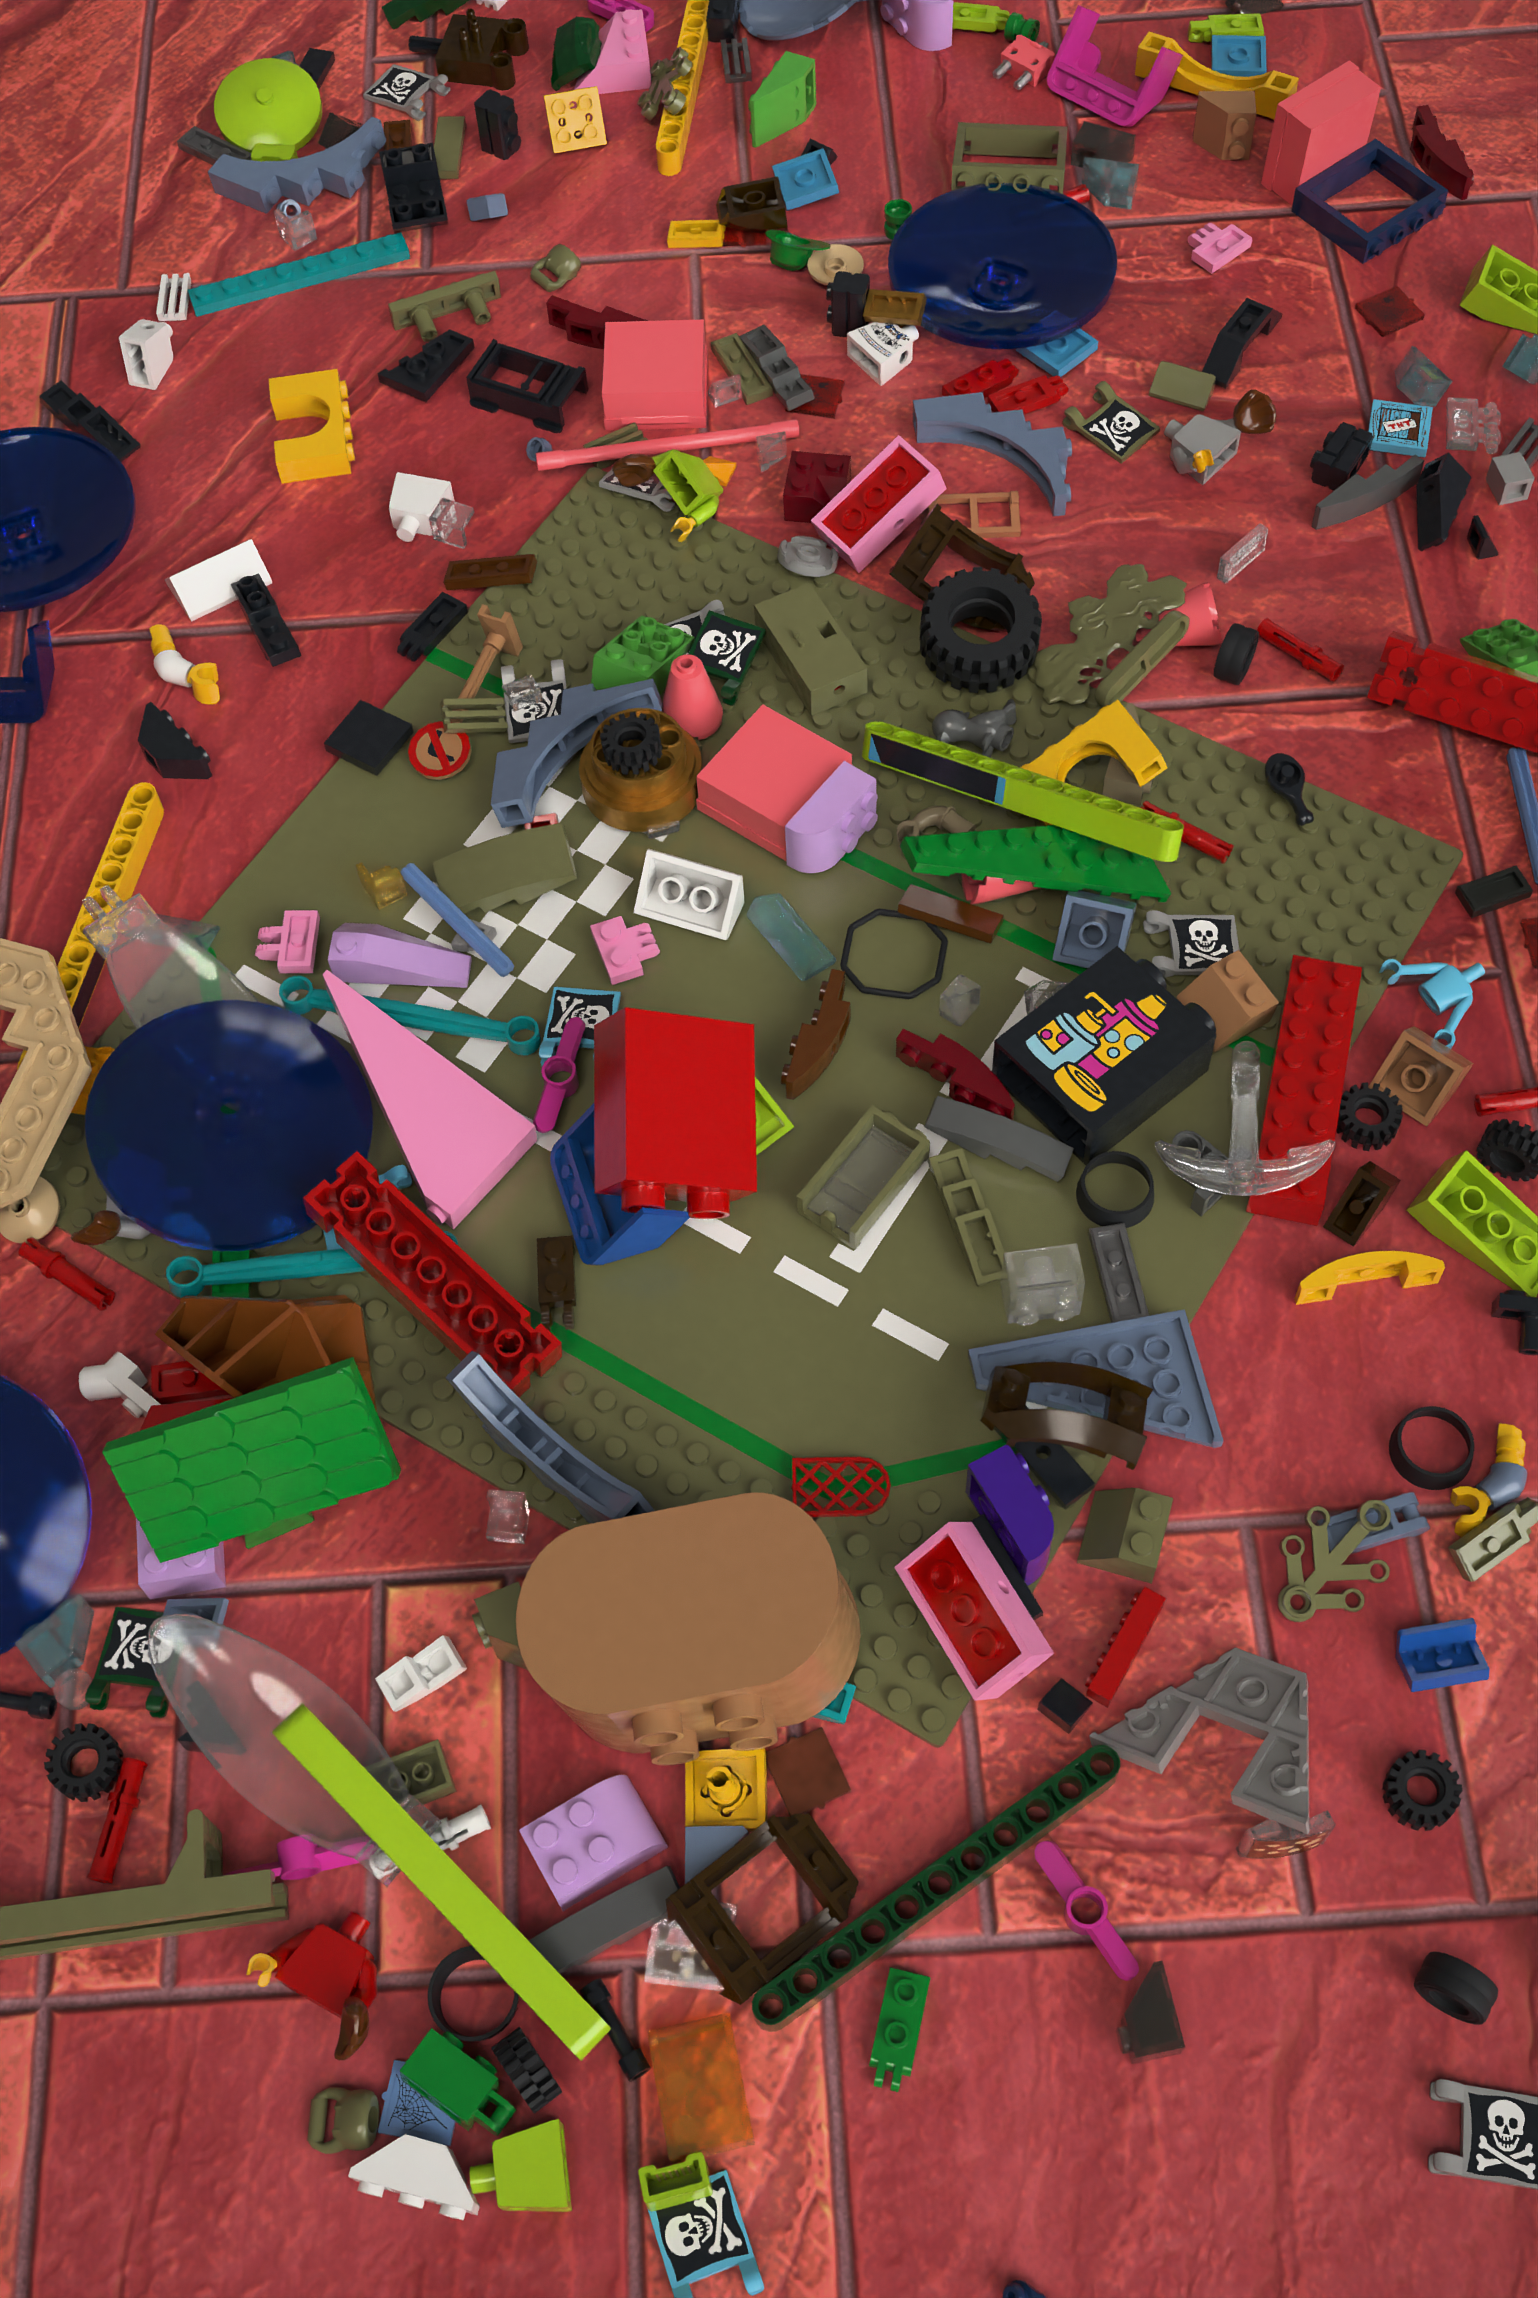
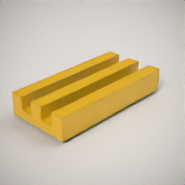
M719 220L670 221L667 236L668 248L722 247L726 226L719 224Z

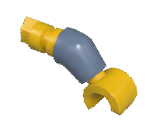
M1499 1423L1496 1454L1498 1456L1495 1458V1464L1490 1467V1473L1475 1488L1459 1486L1452 1489L1451 1503L1455 1507L1460 1505L1468 1506L1474 1511L1471 1515H1461L1458 1518L1454 1532L1460 1537H1463L1485 1521L1488 1509L1494 1510L1518 1498L1525 1488L1528 1473L1524 1468V1460L1522 1458L1525 1456L1526 1442L1521 1438L1522 1431L1514 1425Z

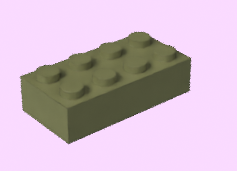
M438 1739L365 1767L405 1811L457 1792L442 1745Z

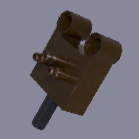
M468 9L466 15L453 14L443 39L410 36L408 44L409 50L412 52L436 54L438 75H446L448 77L447 82L489 86L501 91L511 89L516 83L511 56H521L529 50L526 24L522 19L511 18L506 20L478 17L473 9Z

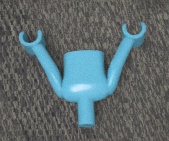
M1395 959L1386 960L1382 964L1379 973L1387 969L1395 972L1387 981L1390 985L1395 984L1400 975L1436 973L1431 979L1420 984L1418 989L1424 1002L1436 1015H1440L1449 1008L1456 1006L1444 1029L1439 1030L1434 1036L1436 1040H1446L1448 1042L1446 1046L1452 1049L1456 1041L1454 1031L1473 1001V991L1469 983L1485 974L1483 966L1480 963H1476L1460 972L1453 965L1442 962L1401 965Z

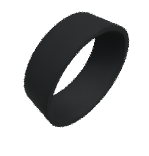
M1121 1151L1105 1152L1094 1157L1084 1168L1077 1183L1076 1199L1084 1215L1097 1225L1108 1226L1125 1223V1227L1129 1228L1144 1220L1153 1207V1177L1147 1165L1138 1157ZM1107 1163H1119L1130 1166L1141 1173L1150 1188L1144 1201L1135 1208L1126 1211H1112L1099 1206L1091 1199L1086 1190L1085 1176L1097 1166Z
M1427 1406L1412 1411L1395 1427L1389 1440V1454L1395 1469L1408 1482L1423 1489L1442 1490L1455 1486L1468 1474L1473 1460L1474 1438L1467 1423L1456 1413L1442 1407ZM1429 1416L1452 1424L1462 1434L1467 1443L1469 1451L1467 1460L1462 1466L1448 1473H1432L1416 1466L1408 1458L1402 1446L1401 1436L1406 1422L1417 1417Z
M468 1946L452 1952L437 1966L428 1987V2006L435 2023L445 2033L448 2031L463 2041H483L496 2036L508 2026L516 2012L519 1995L514 1991V2001L509 2014L491 2032L469 2037L452 2029L446 2022L441 2010L440 1998L443 1985L448 1976L458 1966L472 1960H485L472 1946Z

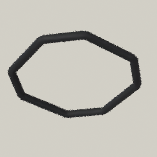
M875 909L849 925L840 967L860 992L913 999L940 982L948 940L936 925L925 922L941 940L935 978L910 993L864 987L847 967L854 930L876 916L919 919L898 913L895 910Z

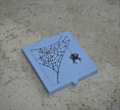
M394 2060L388 2089L382 2094V2099L385 2102L377 2133L395 2137L407 2134L451 2146L456 2122L405 2084L401 2079L399 2071L406 2062Z

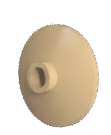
M831 244L830 249L815 250L808 259V272L815 281L824 285H828L829 282L833 283L835 274L838 271L851 272L854 275L855 273L862 274L864 268L861 254L854 248L842 244Z
M39 1176L29 1195L0 1209V1233L6 1239L19 1244L23 1242L29 1244L27 1239L30 1237H34L37 1241L44 1238L55 1226L60 1212V1200L55 1187L48 1180ZM24 1202L23 1209L18 1212L19 1205Z

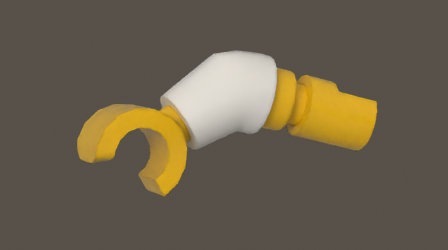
M162 624L150 627L149 630L152 636L150 646L155 656L153 664L158 675L168 683L184 687L192 686L193 695L200 703L216 704L220 699L219 688L216 684L219 680L216 664L209 662L195 665L185 660L176 651L168 627Z

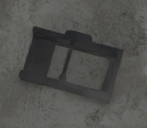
M495 339L492 340L466 377L470 405L472 407L495 413L499 409L533 419L535 427L553 433H560L563 430L565 424L562 407L572 392L576 390L586 394L588 391L584 367L578 366V368H574L570 365H564L545 357L500 344ZM499 367L529 376L521 384L520 389L491 380ZM533 379L545 383L538 394L526 391L530 388L529 385Z

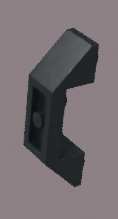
M1246 298L1219 332L1202 372L1214 375L1216 377L1215 384L1226 389L1240 372L1244 351L1259 332L1269 335L1282 318V313Z

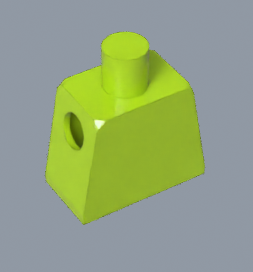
M559 2119L551 2120L493 2141V2163L470 2167L472 2194L496 2191L497 2205L502 2210L572 2211L564 2125Z

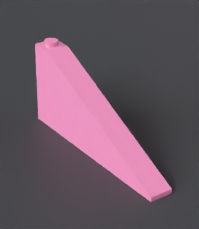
M326 970L323 973V978L329 997L426 1205V1212L438 1224L442 1225L445 1222L452 1229H455L537 1142L536 1127L330 971Z

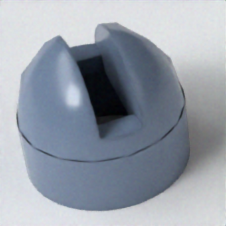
M539 437L530 439L526 448L528 458L535 462V453L552 451V445L546 439Z

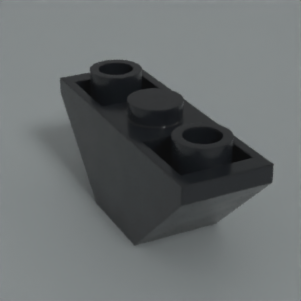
M152 702L148 703L145 707L138 742L146 761L163 778L209 779L212 777L208 766L211 760L207 752L201 746L195 747L192 744L193 741L186 730L182 727L178 729L172 717L165 709L160 711Z

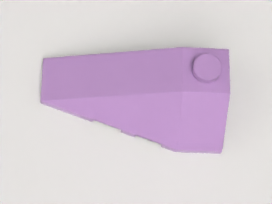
M344 923L333 931L328 955V963L332 974L343 982L467 988L472 961L471 956L378 924Z

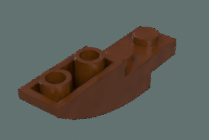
M831 969L828 982L822 981L819 1001H822L820 1010H814L811 1025L802 1023L799 1036L793 1035L789 1055L793 1057L791 1064L784 1065L781 1076V1084L786 1085L787 1099L794 1100L821 1076L835 1057L845 1038L851 1021L850 1002L842 1001L845 992V971Z

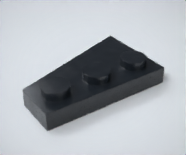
M449 329L423 345V351L412 358L405 356L398 361L399 366L390 371L384 369L377 373L379 382L427 402L475 348L473 339Z

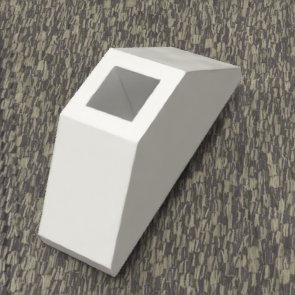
M407 2134L351 2167L348 2175L349 2178L359 2182L357 2191L381 2198L384 2190L400 2194L399 2203L423 2209L425 2201L441 2205L439 2214L451 2218L464 2220L466 2212L478 2215L480 2208L453 2151L446 2145Z

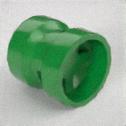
M1013 12L1005 25L1004 37L1006 40L1013 42L1017 35H1023L1032 41H1036L1040 30V22L1033 18L1024 19L1022 14Z
M903 199L889 201L884 209V217L886 219L884 233L891 240H905L912 232V222L910 220L912 218V206Z

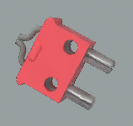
M1017 35L1016 39L1001 53V64L993 71V76L996 79H1000L1005 73L1016 77L1017 80L1013 83V86L1017 90H1021L1026 84L1035 87L1048 75L1055 59V53L1047 48L1049 44L1045 41L1037 43L1023 35Z

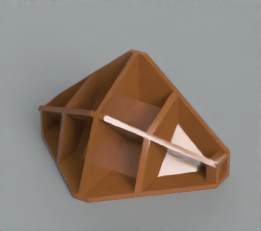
M186 1295L181 1298L180 1304L155 1333L158 1338L234 1398L354 1357L377 1411L363 1310L346 1295L296 1300Z

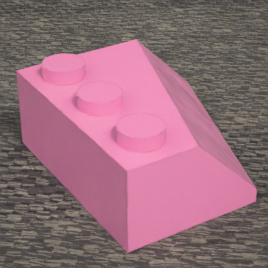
M629 9L616 12L599 31V39L602 45L595 68L588 70L578 77L574 90L597 86L598 94L650 88L651 73L642 9Z

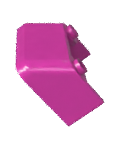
M1078 5L1049 70L1047 84L1053 92L1120 126L1131 127L1164 98L1183 55L1162 46L1149 76L1141 82L1136 92L1096 71L1101 61V52L1098 46L1089 42V39L1100 14Z

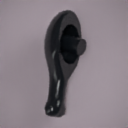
M1284 753L1273 754L1265 764V777L1268 785L1276 794L1291 804L1296 814L1295 820L1298 825L1303 826L1313 822V813L1306 808L1302 799L1305 782L1303 768L1290 755Z

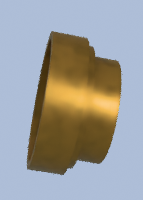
M632 708L609 716L596 728L591 740L587 743L581 754L579 774L585 803L600 821L624 831H654L680 821L697 804L696 776L702 770L701 753L693 737L681 728L672 717L655 709ZM630 712H636L637 718L643 713L646 714L647 720L650 717L654 719L655 724L659 727L662 743V756L657 758L658 763L655 766L648 763L650 770L644 772L643 768H639V774L633 775L632 770H629L628 775L622 774L621 768L617 772L612 770V765L608 766L604 758L600 738L604 725L610 726V719L614 717L618 721L620 720L619 714L623 713L625 718L630 717ZM625 740L623 741V744L621 746L634 747L639 745L642 741Z

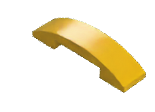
M1374 1251L1355 1254L1328 1263L1308 1275L1300 1282L1294 1299L1296 1305L1332 1300L1337 1285L1399 1276L1402 1289L1437 1284L1443 1274L1445 1265L1442 1260L1405 1251Z

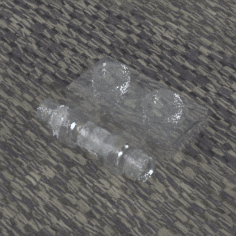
M1448 397L1446 403V449L1477 451L1478 444L1483 443L1488 454L1498 452V445L1501 443V432L1498 430V425L1501 422V413L1497 410V404L1489 402L1485 408H1478V399ZM1479 423H1482L1485 427H1479Z

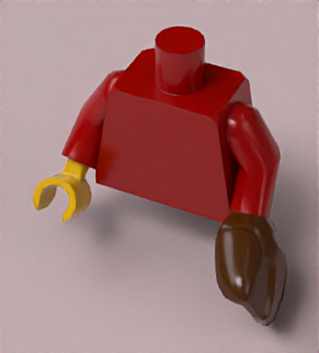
M352 1911L349 1912L338 1932L322 1923L317 1924L314 1928H307L285 1940L267 1954L259 1953L252 1956L246 1975H250L255 1970L262 1971L257 1983L261 1987L266 1986L270 1982L272 1972H277L274 1978L281 1984L341 2018L340 2034L334 2053L337 2060H347L365 2041L370 2023L368 2009L377 1997V1967L373 1962L374 1956L369 1950L359 1945L371 1923Z

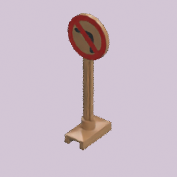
M482 604L477 615L486 636L483 643L484 648L458 699L475 698L496 654H499L500 651L519 656L523 646L511 613L505 611L501 619L493 617L489 607ZM452 709V711H468V710H469V709ZM450 719V723H462L463 719ZM443 721L430 723L419 729L411 739L408 748L409 760L416 772L427 779L434 780L451 778L461 772L469 762L472 751L468 735L466 733H444Z

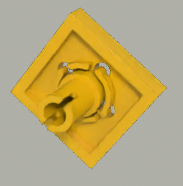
M597 86L543 95L553 153L607 144ZM572 101L576 102L577 107H576V108H571V107H573L575 104H574V103H571V104H570V102H572ZM590 113V114L592 115V120H591V121H589L590 115H587V121H586V117H585L586 114ZM563 118H564V123H565V125H564V126H560L559 123H558V121H559V119H560V124H563ZM575 131H579V132H577V133L575 134L576 136H579L580 134H582L580 138H575V136H574Z
M765 1748L749 1751L733 1749L699 1751L700 1756L697 1759L685 1763V1827L743 1826L748 1832H753L767 1821ZM749 1786L752 1788V1792L750 1795L747 1796V1793L749 1792ZM709 1791L710 1797L703 1798L702 1792L704 1795H707ZM722 1811L724 1814H729V1812H732L729 1817H723Z

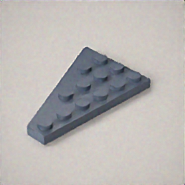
M1185 1309L968 1349V1358L976 1389L987 1391L990 1374L995 1366L1033 1362H1067L1093 1366L1153 1388L1147 1399L1144 1431L1213 1448L1221 1447L1223 1444V1437ZM1036 1382L1030 1383L1026 1401L1060 1410L1085 1413L1103 1419L1106 1395L1067 1384Z

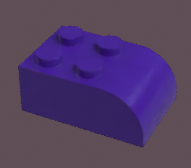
M1004 1445L968 1464L965 1492L978 1514L985 1515L1028 1586L1035 1582L1046 1569L1054 1533V1521L1048 1508L1050 1505L1048 1496L1039 1484L1034 1486L1029 1478L1030 1470L1024 1457L1020 1453L1015 1454L1010 1446Z

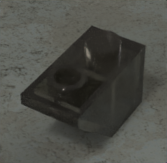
M1084 121L1072 143L1071 165L1097 172L1131 162L1134 158L1136 135Z

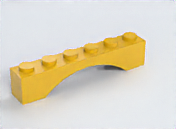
M1150 31L1138 46L1135 68L1136 76L1142 78L1149 76L1163 46L1183 55L1169 85L1171 88L1180 89L1198 96L1199 91H1255L1256 114L1272 120L1275 119L1278 103L1297 92L1298 77L1275 70L1250 77L1222 74L1194 60L1174 39Z

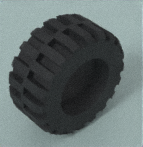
M973 567V570L970 572H966L965 569L955 572L953 578L946 576L939 581V587L935 586L928 593V599L924 601L922 607L919 640L921 654L926 658L925 664L930 671L936 670V677L944 683L947 680L950 681L951 687L958 690L964 687L968 688L970 693H978V690L986 689V693L997 691L998 686L1002 685L1003 688H1007L1013 685L1014 677L1019 680L1027 673V669L1033 665L1036 652L1038 651L1042 616L1038 610L1039 603L1036 597L1030 595V589L1025 583H1017V577L1009 573L1006 576L1000 574L1001 570L991 568V571H984L982 567ZM981 616L997 621L1007 630L1008 634L1001 640L991 644H974L960 638L953 631L952 627L963 619Z

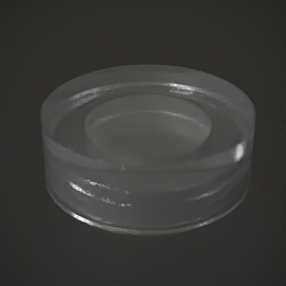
M69 1669L63 1672L54 1684L53 1693L55 1699L68 1710H80L86 1707L89 1703L86 1702L85 1695L93 1679L87 1672L81 1669Z

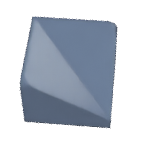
M503 193L466 200L471 221L508 215L505 194Z

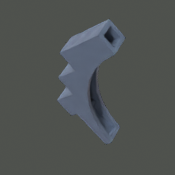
M371 117L349 137L323 151L290 160L262 162L244 160L222 154L208 170V175L215 193L266 214L282 196L309 206L323 188L350 199L365 181L362 170L384 146L386 138L381 120Z
M983 392L913 400L912 422L917 443L943 442L962 444L1002 457L1023 470L1038 485L1048 501L1053 517L1065 515L1066 502H1071L1070 484H1065L1064 480L1066 479L1067 458L1072 457V442L1070 438L1066 439L1063 427L1032 430L1030 421H1025L1023 409L992 413L991 405L985 404Z
M654 679L597 691L593 683L564 689L560 715L530 721L528 746L497 752L491 806L501 827L505 828L533 822L537 803L546 785L571 756L587 745L596 728L606 718L617 712L632 708H650L662 711L663 702Z
M471 1351L445 1377L484 1423L482 1427L500 1449L524 1461L545 1487L566 1496L588 1523L591 1524L655 1511L638 1490L601 1469L550 1428L502 1381L480 1354Z

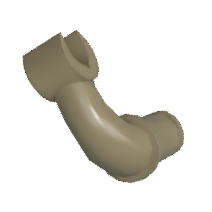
M930 806L921 810L912 820L901 822L897 827V839L899 842L905 835L920 836V832L929 826H937L938 829H946L950 833L976 831V825L957 814L953 806Z

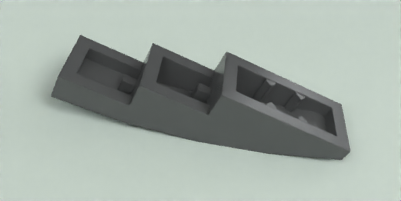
M765 325L739 336L772 386L774 394L788 411L815 399L812 388L801 378L798 367L787 356L785 346Z
M1414 455L1396 470L1385 464L1367 479L1356 473L1316 505L1311 527L1317 530L1346 522L1392 501L1418 483L1424 460Z
M941 1096L935 1098L924 1125L928 1130L983 1159L992 1155L1019 1170L1028 1166L1056 1182L1063 1178L1074 1149L1040 1131L1004 1116Z
M666 1866L585 1907L530 1939L529 1942L559 1973H562L573 1965L584 1964L613 1945H622L667 1917L665 1899L680 1889V1886L671 1867Z

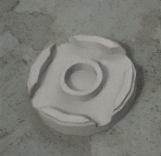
M809 536L791 537V542H787L786 539L783 540L777 554L779 563L786 569L800 575L812 577L826 576L833 573L839 558L836 549L832 547L830 550L826 548L827 543L823 540Z

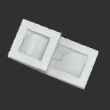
M442 1635L414 1657H403L376 1677L375 1680L392 1710L397 1712L442 1687L464 1672L467 1667L448 1636Z

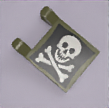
M1101 381L1095 386L1097 392L1093 395V399L1098 404L1104 406L1087 420L1084 419L1076 407L1071 406L1064 411L1066 417L1063 419L1062 424L1067 429L1078 431L1122 464L1158 434L1160 427L1118 397L1107 382Z

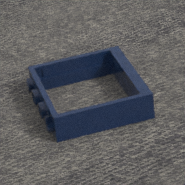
M1374 139L1295 189L1292 212L1364 264L1376 255L1379 256L1392 245L1398 244L1412 232L1420 230L1423 225L1431 220L1437 219L1446 207L1445 202L1448 190L1383 143ZM1376 170L1418 202L1367 233L1325 201Z

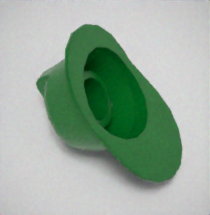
M767 230L765 233L771 239V262L790 271L800 270L805 267L814 250H826L831 247L826 242L802 238L780 230Z

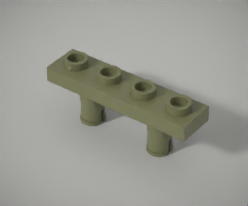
M494 270L389 303L391 323L394 330L397 331L416 325L423 341L429 342L438 336L432 319L470 308L477 325L486 324L491 319L486 302L501 298L499 278Z

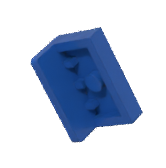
M1473 1618L1411 1627L1397 1632L1395 1658L1411 1692L1489 1679L1490 1668L1475 1640L1477 1625Z

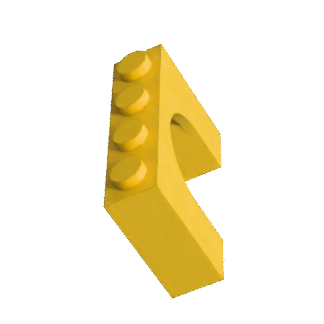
M338 369L269 378L270 400L276 421L307 416L320 417L328 421L320 431L312 435L274 441L275 461L281 483L352 474L350 461H355L353 444L348 443V440H353L350 421L346 422V419H351L348 401H344L349 396L346 381H340Z
M1118 699L1111 705L1102 707L1086 723L1076 726L1060 742L1047 747L1043 754L1031 763L1020 767L1065 782L1068 772L1080 760L1093 755H1107L1117 759L1140 788L1167 769L1160 751ZM1041 821L1044 826L1053 825V824H1050V823Z

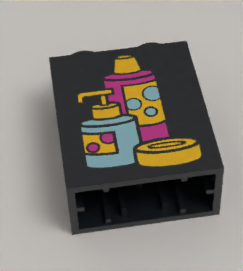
M1118 946L994 1041L992 1072L1006 1090L1060 1142L1073 1147L1072 1153L1085 1165L1094 1157L1109 1151L1205 1074L1209 1069L1217 1035L1214 1021L1204 1008L1193 1002L1184 1006L1166 990V981L1160 970L1153 963L1146 959H1139L1135 962Z

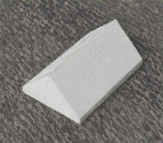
M252 539L165 579L167 586L191 622L236 601L237 598L231 584L245 576H253L259 573L266 586L272 584L271 577Z
M647 849L634 913L712 937L728 940L745 903L742 875Z

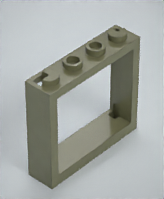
M958 122L952 165L951 192L1063 197L1068 127ZM965 141H971V145L966 146ZM1053 144H1057L1058 149H1052ZM963 154L1057 158V166L963 162ZM958 181L965 182V186H958ZM1049 185L1058 186V190H1049Z

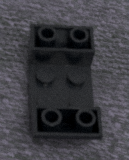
M433 143L379 151L394 233L448 224Z

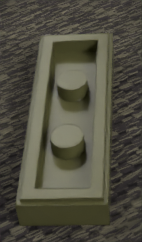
M465 116L438 117L434 151L440 179H458L466 128Z
M737 333L711 342L712 352L746 405L773 396L772 386Z

